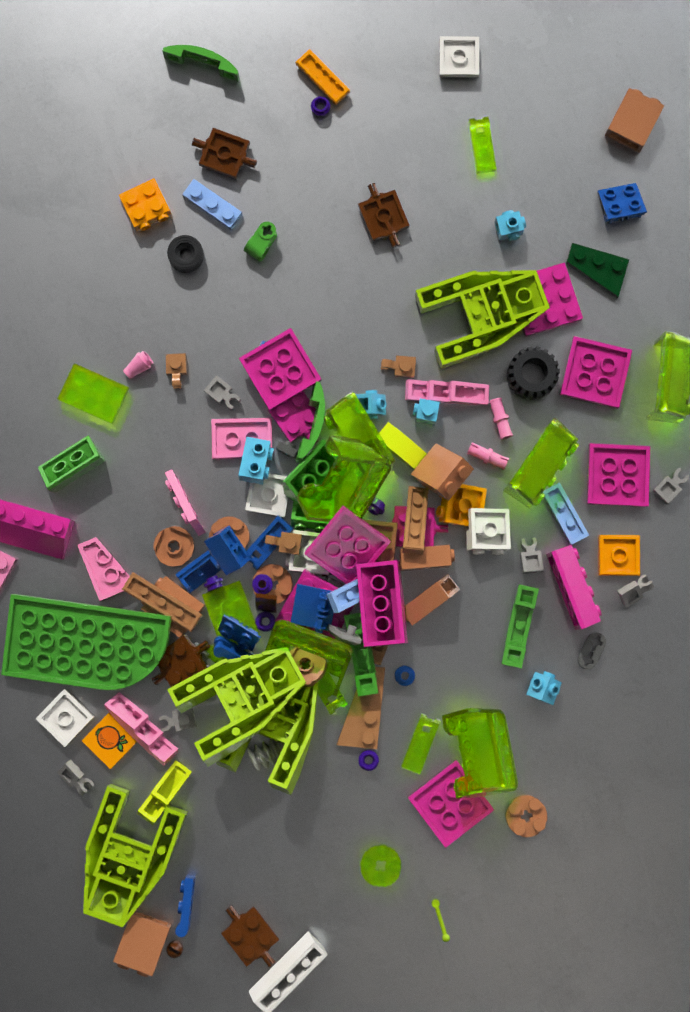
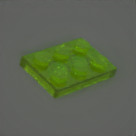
M74 363L57 400L113 424L130 388Z
M240 580L202 594L217 637L222 636L218 628L224 614L228 617L232 616L239 621V624L242 622L244 627L247 625L248 629L252 628L261 636ZM228 639V640H230V641H232V642L238 644L236 641H234V640H232V639Z

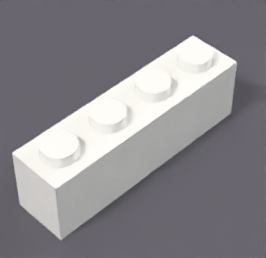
M307 932L249 990L253 1002L263 1012H272L328 955L322 944L310 932Z

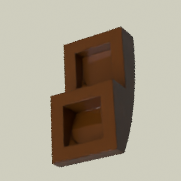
M256 593V611L277 613L278 596Z

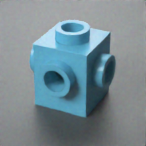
M509 210L503 212L494 221L499 241L509 239V241L517 240L523 235L524 228H526L524 216L521 217L520 211L514 212Z
M367 390L365 394L355 395V415H364L366 419H378V415H386V395L378 394L377 390Z
M544 671L543 674L535 672L526 695L554 705L562 682L555 680L556 675Z

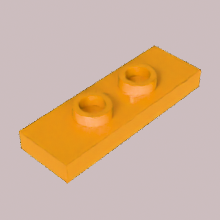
M310 49L295 62L296 66L335 105L340 103L350 93L347 86Z

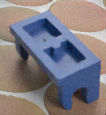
M229 525L204 541L225 575L242 568L251 559Z
M207 550L175 575L187 591L191 593L204 584L206 579L213 577L222 569L212 553Z

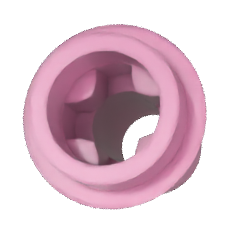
M145 351L138 352L123 371L129 379H132L136 375L150 369L154 362Z

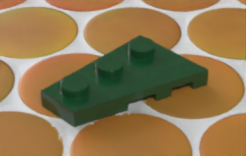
M572 243L566 264L585 277L587 276L601 288L611 292V295L614 297H619L629 259Z

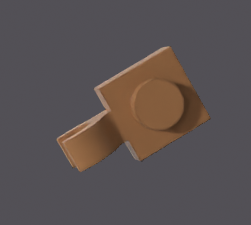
M186 353L166 354L167 376L172 375L173 389H182L181 375H187Z
M396 355L395 361L382 359L381 369L394 370V376L414 378L416 357Z
M281 532V538L266 535L265 543L279 546L278 552L294 555L300 554L302 534Z

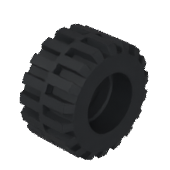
M531 346L527 347L526 350H520L513 357L507 369V381L510 382L509 387L511 390H515L517 396L520 394L523 399H541L548 395L555 387L559 379L558 375L560 374V369L557 368L559 364L558 361H554L555 356L553 354L549 355L547 353V349L540 350L541 347L537 346L535 349H532ZM529 363L539 365L544 372L543 381L538 384L527 382L522 375L523 366Z

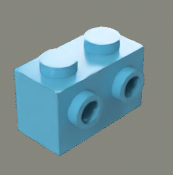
M246 437L238 475L240 481L263 485L264 479H268L270 467H267L268 460H272L274 448H271V441Z

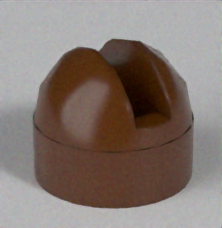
M173 940L167 945L166 952L171 958L181 956L183 945L180 941ZM171 947L174 950L179 951V953L177 954L171 951L169 948Z

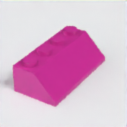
M0 500V542L64 560L75 521Z
M569 545L546 554L574 629L581 630L600 622L602 613L599 606L593 602L594 592L591 586H587L585 581L587 574L585 569L580 567L578 563L580 557L577 549Z
M400 561L356 564L364 647L408 643Z

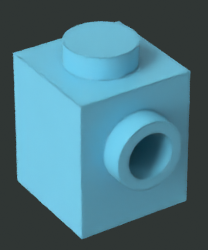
M420 398L419 404L415 403L413 415H416L415 422L435 425L440 402Z

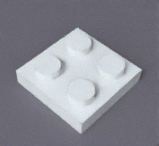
M440 36L439 77L478 78L479 37Z
M269 474L268 479H264L263 485L250 482L245 511L273 516L280 515L285 518L289 497L284 494L283 481L287 476Z
M64 689L36 720L64 747H67L94 716L67 689Z

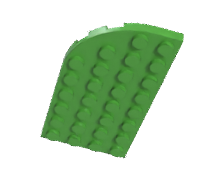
M11 594L1 675L101 690H116L131 686L147 677L162 660L169 641L171 616Z

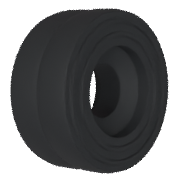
M181 235L170 242L167 256L175 270L182 273H191L202 265L204 251L196 238L189 235ZM182 250H190L191 256L188 259L181 258L180 253Z

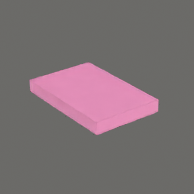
M272 418L211 419L213 460L242 459L246 437L271 441L272 448Z

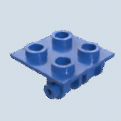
M636 183L598 190L606 213L604 215L605 223L617 222L619 218L620 221H624V217L626 220L637 217L641 218L642 215L647 213Z
M297 584L290 623L315 628L317 633H323V630L328 631L327 626L328 624L332 625L334 612L327 594L332 591Z
M223 615L218 628L221 635L236 641L241 648L249 649L253 652L256 643L261 638L258 635L259 633L252 628L248 629L247 625L244 627L242 622L239 624V621L232 616Z

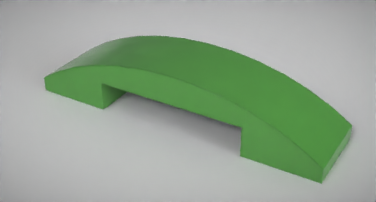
M193 45L163 47L162 52L167 60L180 64L184 63L185 58L218 67L221 77L239 82V73L234 65L211 50Z
M317 381L313 386L309 406L316 407L309 440L303 438L300 442L296 458L297 463H300L315 445L324 422V393L321 383Z
M518 585L501 664L522 668L527 637L539 588Z
M361 612L344 615L346 630L349 625L357 627L355 633L362 639L359 645L350 644L358 697L377 694L379 691L372 646L364 647Z

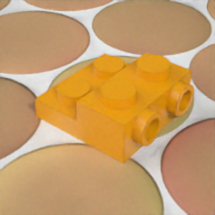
M154 178L119 194L136 232L139 230L145 231L152 224L164 222L172 215Z
M462 484L449 501L441 497V505L436 510V516L439 517L438 522L469 527L468 509L484 508L487 489Z

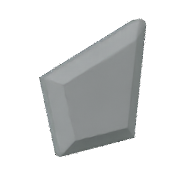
M328 624L327 629L330 634L341 642L352 645L361 644L362 639L355 633L357 627L349 625L348 629L345 630Z

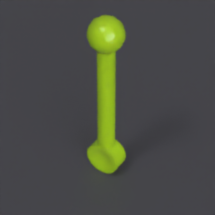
M434 899L432 906L436 910L443 933L442 940L448 942L450 936L446 932L441 916L440 902Z

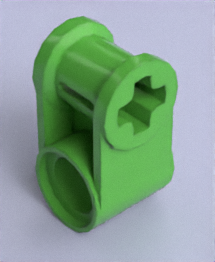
M271 222L261 223L245 245L243 251L261 262L276 240L277 232L275 225ZM271 229V235L267 234L265 236L264 230L269 231Z

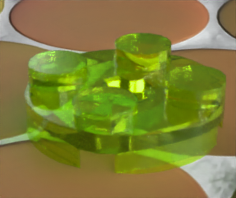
M385 844L374 845L368 848L360 861L362 876L373 886L387 887L393 884L400 875L401 859L392 847ZM378 860L386 862L384 865L386 869L384 871L375 868Z

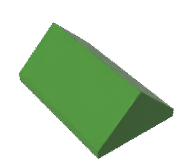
M88 435L40 465L38 469L47 489L56 493L105 462V459Z
M322 439L283 481L284 494L308 511L347 468L328 443Z

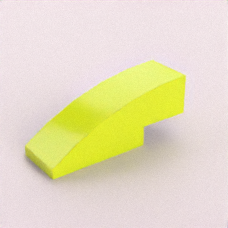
M387 422L376 437L380 444L413 470L427 454L389 422Z
M175 760L139 808L137 814L151 825H154L192 771Z

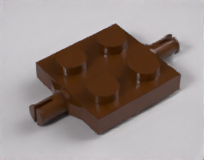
M212 128L210 136L206 141L196 139L195 137L192 141V146L202 149V156L199 161V166L234 179L237 178L243 165L254 169L256 167L257 160L247 157V150L250 145L249 140Z
M372 183V186L369 184L367 187L371 197L364 202L358 203L359 210L372 242L389 237L392 248L400 245L396 234L410 226L395 190L379 193L375 183Z
M187 634L177 639L166 648L165 654L158 664L161 673L152 678V681H155L153 683L158 685L163 680H166L173 687L206 669L207 666L203 661L201 653L210 648V644L205 640L196 646L191 642Z
M232 905L225 911L233 921L221 934L247 967L259 958H262L268 967L271 966V963L274 964L275 961L268 951L271 946L279 941V938L257 909L253 906L246 913L239 915Z

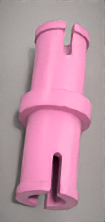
M502 398L490 400L489 404L494 415L493 422L497 424L500 439L512 437L513 433L508 422L509 415L505 413Z
M473 442L467 453L483 460L485 464L490 463L503 470L509 460L508 457L506 458L493 452V449L489 448L488 450Z

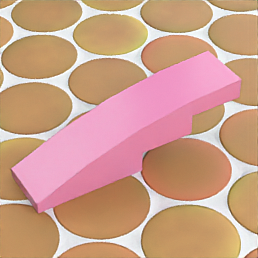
M408 379L406 380L405 400L419 401L421 398L446 404L488 405L489 385L459 381L444 382Z
M120 692L104 704V707L116 721L163 766L178 753V748L163 737V732L148 720L149 716Z

